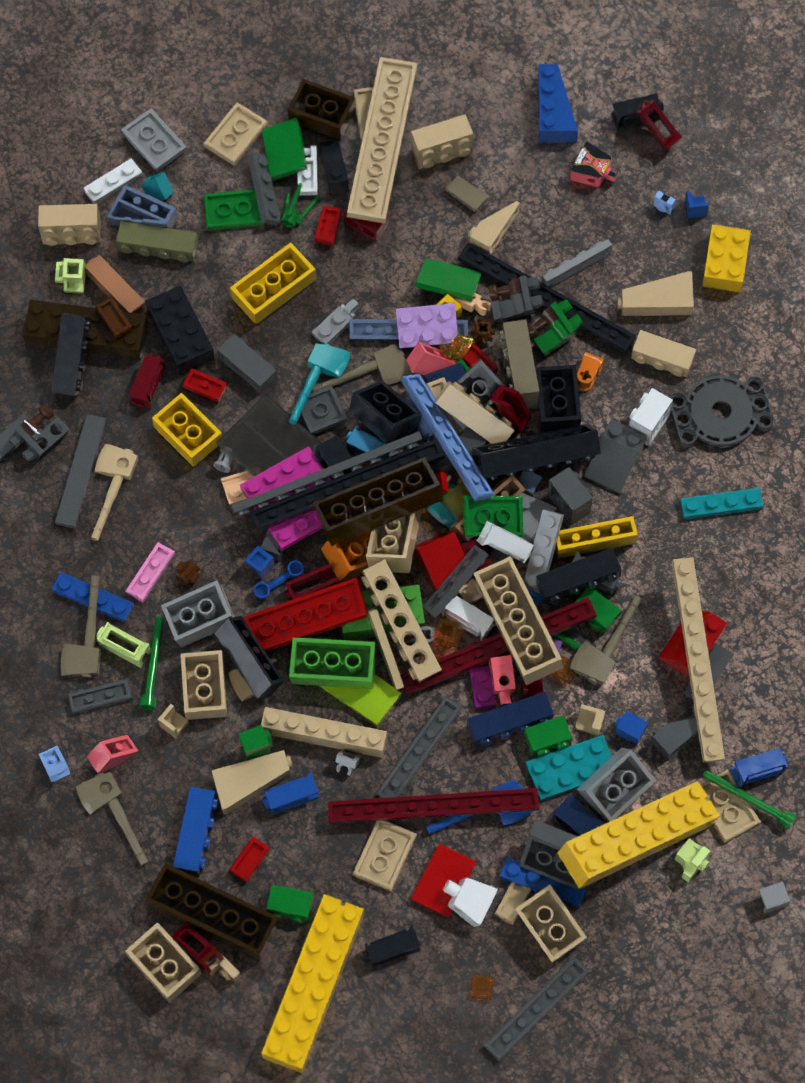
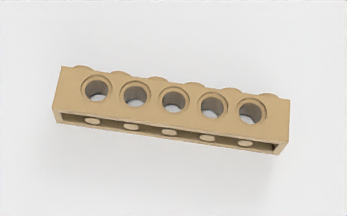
M386 560L363 570L364 576L361 579L366 588H371L373 592L371 599L375 606H380L383 612L380 616L384 624H389L391 627L390 636L394 643H399L401 647L399 653L404 662L408 661L411 667L408 671L412 679H417L420 683L441 672L442 669ZM380 580L387 583V588L383 591L378 590L375 585ZM387 599H394L397 606L389 609L385 606V601ZM397 617H403L406 620V625L404 627H397L394 620ZM407 635L413 636L415 644L412 646L406 645L404 637ZM415 654H422L425 658L424 663L416 664L413 660Z

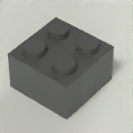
M568 467L549 480L548 496L570 525L591 513L593 494L588 487L583 486L581 478L576 471L573 472Z

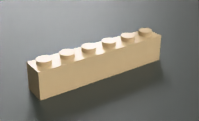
M268 707L264 709L261 722L264 731L268 730L271 736L380 758L384 756L387 731Z

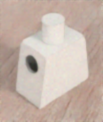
M469 878L461 879L458 884L448 880L443 888L444 892L452 896L448 906L473 927L481 925L498 890Z

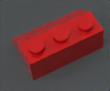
M702 611L708 653L710 654L715 644L718 643L724 634L728 623L711 612ZM680 624L658 658L690 677L682 625Z

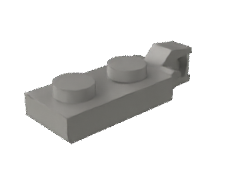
M352 299L346 306L342 304L312 331V336L322 344H330L350 325V319L355 318L354 313L359 309V303Z

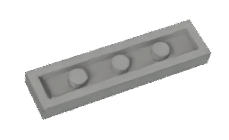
M609 239L604 242L599 241L588 251H581L572 260H565L556 269H549L542 276V283L551 288L610 255L612 252L611 242Z
M543 509L524 578L526 588L537 593L540 592L536 584V576L548 572L550 569L564 517L563 514Z

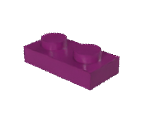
M490 666L469 670L475 710L496 707Z

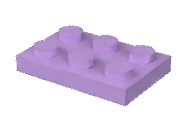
M455 303L396 309L400 349L415 347L418 342L429 346L459 343Z

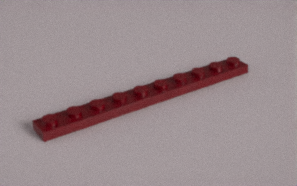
M589 597L541 616L550 636H553L597 618V614ZM500 633L437 659L442 669L441 672L420 683L417 679H412L409 671L401 674L403 687L408 696L488 663L490 658L510 654V651Z
M538 788L328 801L329 824L539 811Z

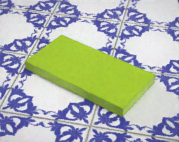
M377 675L374 677V689L320 686L376 727L379 726L402 696L401 692Z

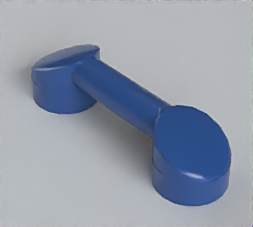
M298 560L291 561L288 564L287 571L268 584L265 582L257 583L254 586V595L258 599H267L270 591L290 578L300 577L304 571L303 564Z

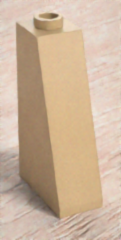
M692 271L623 289L621 297H618V309H621L622 316L692 315L694 308Z
M283 750L212 770L223 814L226 815L263 793L264 790L289 777L290 768H293L290 756H286Z

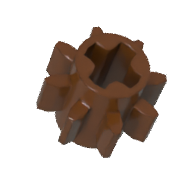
M484 319L479 323L474 322L475 329H471V335H475L474 342L479 341L482 345L487 341L492 342L491 335H495L496 329H491L492 322L488 323Z
M191 560L185 563L180 561L175 567L177 569L176 578L185 585L190 582L195 584L200 578L198 573L200 568Z

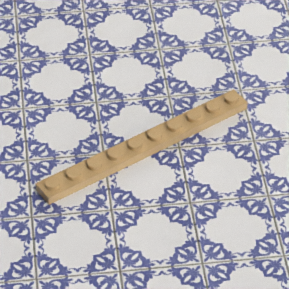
M694 558L673 559L672 567L703 763L725 760Z

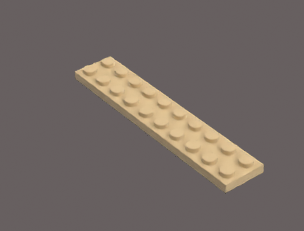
M380 57L347 217L385 223L417 63Z

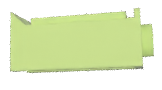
M109 622L106 623L105 627L102 626L96 637L99 646L140 668L143 666L142 658L145 653H151L150 644L127 634L109 624ZM109 634H112L137 649L133 653L108 640L107 637Z

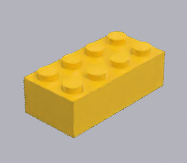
M290 242L231 286V298L256 325L316 280V269Z

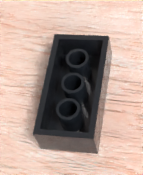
M181 285L145 300L147 312L179 375L191 370V368L194 369L215 359L214 349Z

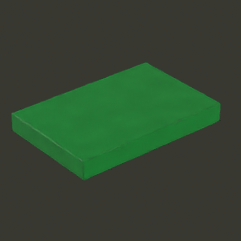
M297 117L262 129L268 169L272 181L308 169L300 121Z
M255 189L204 194L207 231L265 226V223H262Z
M426 258L415 287L444 295L448 294L452 297L472 302L482 272Z
M462 496L463 537H479L487 521L519 537H523L522 496H492L490 499L475 501L472 496Z

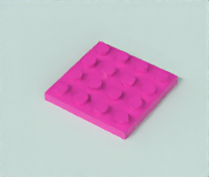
M308 446L240 484V489L246 498L249 499L324 468ZM314 484L307 486L306 488L310 489L315 486ZM294 491V492H291V493H289V494H287V495H288V497H289V496H292V495H294V494H296V493H295V491ZM276 499L271 500V501H269V504L274 503V502H276L277 500H276ZM315 510L268 528L281 551L322 529L316 518Z

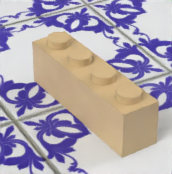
M448 381L435 398V403L491 444L507 441L514 432L511 426L512 422L504 416L499 418L495 415L497 411L489 405H486V407L479 403L480 399L474 394L468 395L463 392L465 388L459 383L454 382L452 384Z

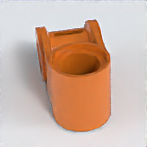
M585 352L577 372L579 391L588 392L592 389L602 369L604 358Z

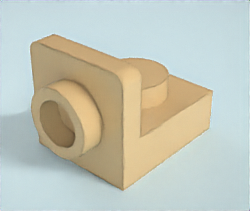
M224 956L222 962L216 957L209 962L208 966L212 970L209 974L210 976H213L221 968L220 973L227 981L231 979L236 983L241 978L240 972Z

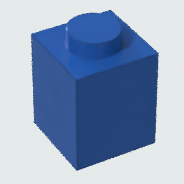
M626 710L623 716L619 715L614 724L617 727L615 734L638 745L647 729L648 722Z

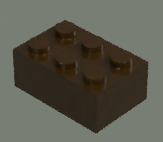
M302 79L288 107V120L297 117L301 126L341 140L356 110V99L347 94Z

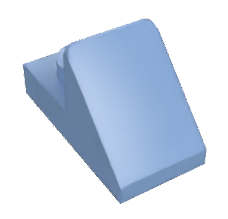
M58 746L38 754L52 782L70 774L67 763Z

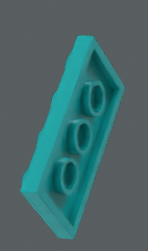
M604 735L527 761L526 767L534 787L538 788V797L540 802L576 790L612 757Z

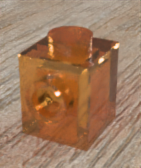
M440 618L434 638L439 643V646L451 649V646L458 648L464 629L457 622Z

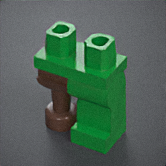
M567 299L558 304L554 302L543 311V317L535 324H527L530 336L534 339L545 357L554 352L571 337H574L577 334L576 330L584 324L578 314L569 320L565 315L573 310ZM547 326L550 330L540 336L537 331Z

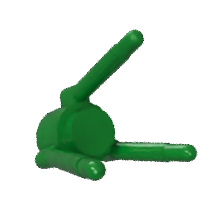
M299 183L289 208L290 193L286 195L280 221L287 227L294 228L295 225H300L302 219L320 199V195H317L299 216L298 210L294 209L300 194L302 183Z

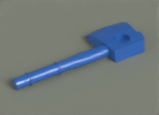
M515 779L491 789V791L523 789L521 784L518 785ZM534 811L499 813L503 825H507L529 816ZM474 815L449 816L427 826L426 829L430 835Z

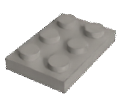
M152 108L121 129L122 134L156 172L187 151L184 143Z

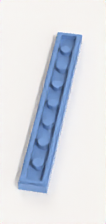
M421 375L403 376L401 379L402 384L473 499L479 501L492 498L494 495L493 491L441 407L435 403V398Z

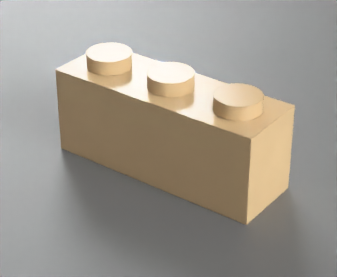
M640 330L631 358L640 364L646 363L658 370L672 372L675 376L687 377L695 358L696 349Z

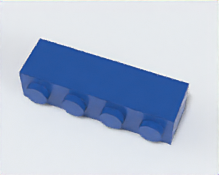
M190 787L173 867L192 876L199 877L200 871L205 869L206 858L203 857L205 850L208 851L210 847L208 834L209 830L213 831L215 818H212L213 810L217 811L219 798H216L215 791Z

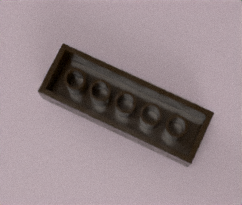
M30 299L22 334L25 345L57 349L62 313L67 312L89 316L88 321H91V329L86 335L88 350L84 353L141 360L148 328L146 315L123 312L133 330L115 339L95 308Z
M424 457L313 503V507L330 545L333 546L443 501L440 483Z
M164 863L145 899L148 907L183 924L186 922L191 928L260 961L280 924L279 917Z

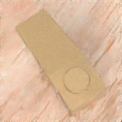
M516 201L480 221L477 227H473L469 233L470 243L491 254L519 213L520 203Z

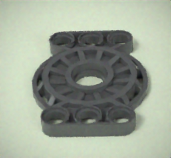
M711 376L695 384L687 396L681 392H675L670 396L672 400L675 398L683 400L681 406H675L672 402L670 412L678 441L685 448L694 446L697 438L714 446H732L748 438L755 427L762 432H767L772 429L774 424V416L764 382L757 376L750 377L746 384L729 376ZM719 380V382L708 384V382ZM724 381H730V382L735 383L736 385H733V384H731V383H727V382H724ZM756 382L760 385V388L752 390L749 384ZM703 385V388H701L697 393L694 392L698 387ZM756 400H762L765 403V406L763 408H757L754 402ZM717 403H724L730 407L731 414L725 419H719L712 413V407ZM679 416H686L688 422L681 424L677 418ZM761 418H768L770 424L763 426L759 420ZM689 433L693 436V440L686 442L682 436Z

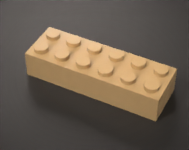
M511 556L474 572L476 584L525 684L528 685L563 669L560 654Z

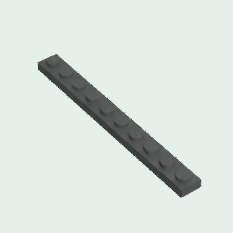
M416 432L231 505L233 515L239 514V516L246 515L251 512L250 509L257 506L259 509L269 505L271 500L276 499L279 501L287 498V494L295 491L297 494L307 490L306 487L314 484V486L325 483L327 478L333 477L335 479L343 476L347 470L351 469L353 472L363 468L365 463L370 462V464L381 461V457L385 455L391 457L399 454L403 448L407 447L409 450L419 446L418 442L422 440L421 434Z

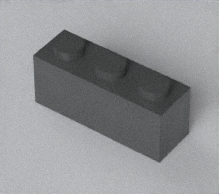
M233 334L217 349L218 357L260 394L278 378L276 366L270 361H265L258 350H252L248 346L247 341L242 337L238 338Z

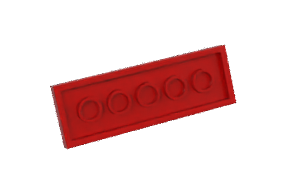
M356 577L244 616V620L264 651L268 652L291 644L293 637L308 638L368 617L360 580Z

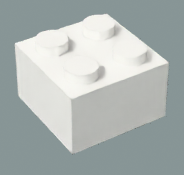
M652 388L649 393H645L642 396L640 407L638 409L634 408L628 427L647 435V446H650L670 416L673 400Z

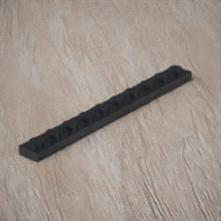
M469 242L458 256L460 262L476 271L482 272V274L503 286L508 285L510 280L521 276L531 278L529 275ZM539 282L540 289L531 291L532 297L542 295L544 309L550 307L554 302L558 304L567 299L573 307V310L565 315L568 320L578 314L584 323L580 329L625 354L636 339L635 334Z
M434 439L251 511L250 516L257 531L260 532L313 511V503L421 458L425 457L430 465L445 459V455L438 440Z

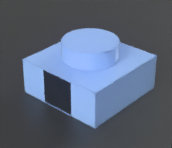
M658 191L653 206L661 212L671 214L676 199Z

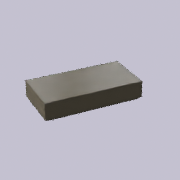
M459 175L446 188L447 193L475 213L488 200L487 195Z

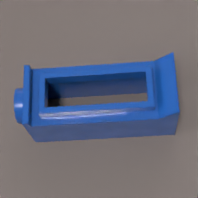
M777 748L735 761V766L731 767L730 771L737 787L741 788L744 783L746 785L778 775L779 773L783 774L788 767V760L786 755L782 754L781 749Z
M310 771L307 778L305 776L269 789V792L264 790L265 797L262 800L266 810L270 809L272 815L319 798V792Z

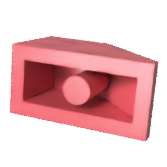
M421 342L416 344L406 359L410 370L414 374H422L424 376L456 364L448 352Z
M124 735L99 742L88 754L87 758L96 772L100 773L115 768L135 755L138 749L130 737Z

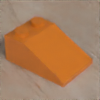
M371 530L333 546L327 541L321 548L340 583L362 575L363 570L369 568L366 554Z

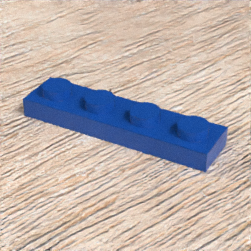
M60 572L52 587V592L89 607V586L91 584ZM98 588L97 611L126 623L134 603Z
M507 857L499 879L510 883L514 882L515 885L530 888L531 891L536 893L551 885L563 903L579 909L587 887L575 889L519 866V861Z

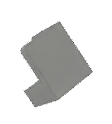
M783 882L762 888L759 891L765 906L763 909L764 914L787 907L790 903V898Z

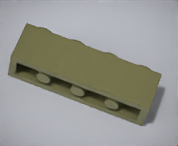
M121 221L116 244L118 250L123 253L133 252L139 253L142 256L152 255L162 259L172 258L178 259L181 262H194L198 236L197 232Z

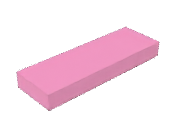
M157 542L126 589V594L144 603L174 557L175 551Z

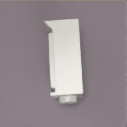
M488 521L477 539V542L482 546L487 544L523 563L530 558L534 546L529 541Z
M458 596L451 599L442 612V617L446 615L448 620L474 636H480L481 641L486 639L494 627V619Z

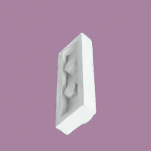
M131 158L83 189L92 203L98 204L122 189L124 184L132 183L143 176V174Z

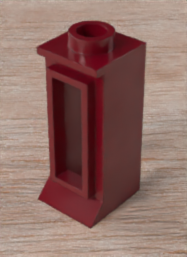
M646 100L638 106L637 116L662 149H669L682 138L655 103V100L649 102ZM653 111L671 134L666 139L649 118L648 114Z
M145 355L129 393V397H132L130 403L151 410L150 402L164 370H166L165 360L160 356Z
M500 384L490 400L496 404L501 416L512 422L511 426L513 429L521 433L531 419L529 411L519 391Z
M327 564L286 582L287 590L284 592L288 601L339 584V581L333 573L331 564ZM326 578L327 582L297 594V590Z
M186 922L171 936L180 948L208 974L212 970L206 964V961L212 955L221 962L224 960L217 948L205 940ZM192 938L205 948L199 954L187 945Z

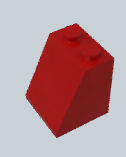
M446 531L416 545L413 553L434 593L465 557L456 533L452 531Z

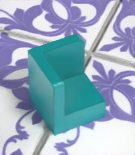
M165 172L152 175L141 183L145 194L160 201L166 200L174 193Z

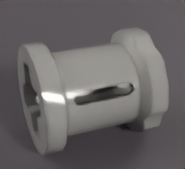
M225 447L224 450L230 453L233 452L237 456V453L234 450ZM221 448V454L213 466L219 471L229 473L233 458Z
M423 626L421 630L430 648L435 645V631L429 626Z

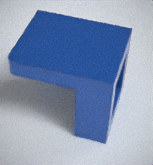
M686 191L685 206L687 217L707 216L709 205L708 202H705V197H692L691 191Z
M259 546L245 559V563L258 573V577L261 580L275 566L274 558Z

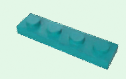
M760 488L680 499L684 520L763 509L764 506Z

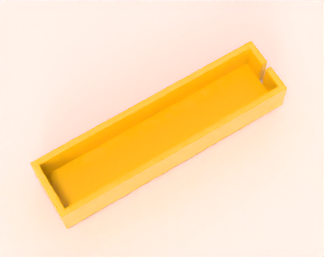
M696 781L567 841L557 853L578 888L581 889L711 827L720 815L711 800L706 801L708 796L700 783Z
M323 895L261 1053L263 1059L300 1073L304 1072L364 917L363 908L347 902L343 906L342 900Z

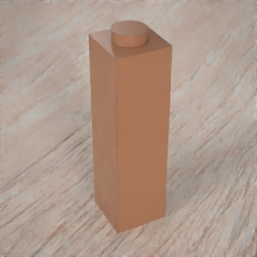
M100 255L87 262L85 266L86 275L108 298L112 297L122 312L142 314L147 310L145 301Z

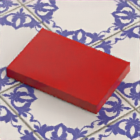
M438 844L411 901L450 918L453 910L448 904L452 896L444 892L443 888L448 880L458 884L461 879L469 878L477 861L442 844Z

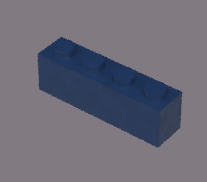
M546 692L467 718V726L475 747L480 745L481 747H486L495 740L509 739L512 737V734L518 732L523 734L525 728L553 719L554 713Z
M569 795L553 812V819L575 836H580L605 824L600 820L601 817L594 810L589 811L584 807V802L576 796L572 797Z

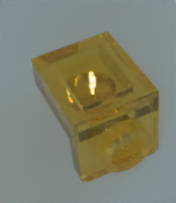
M457 335L452 340L451 345L441 343L439 348L443 351V355L446 358L462 360L474 340L470 336Z

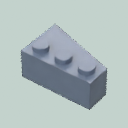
M124 184L106 218L111 226H120L121 221L172 229L179 214L176 207Z

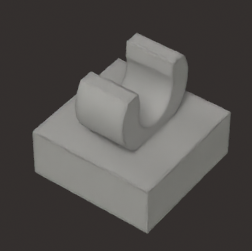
M341 750L335 760L336 763H339L336 771L340 772L342 766H346L348 768L347 775L350 776L359 765L361 757Z

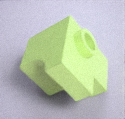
M64 258L63 262H56L55 282L64 283V293L84 294L86 264L83 259Z
M690 838L675 856V860L684 869L682 878L688 883L698 870L702 872L709 863L707 859L710 853L709 849L698 845Z

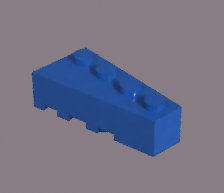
M539 64L538 68L539 142H577L578 128L558 64Z

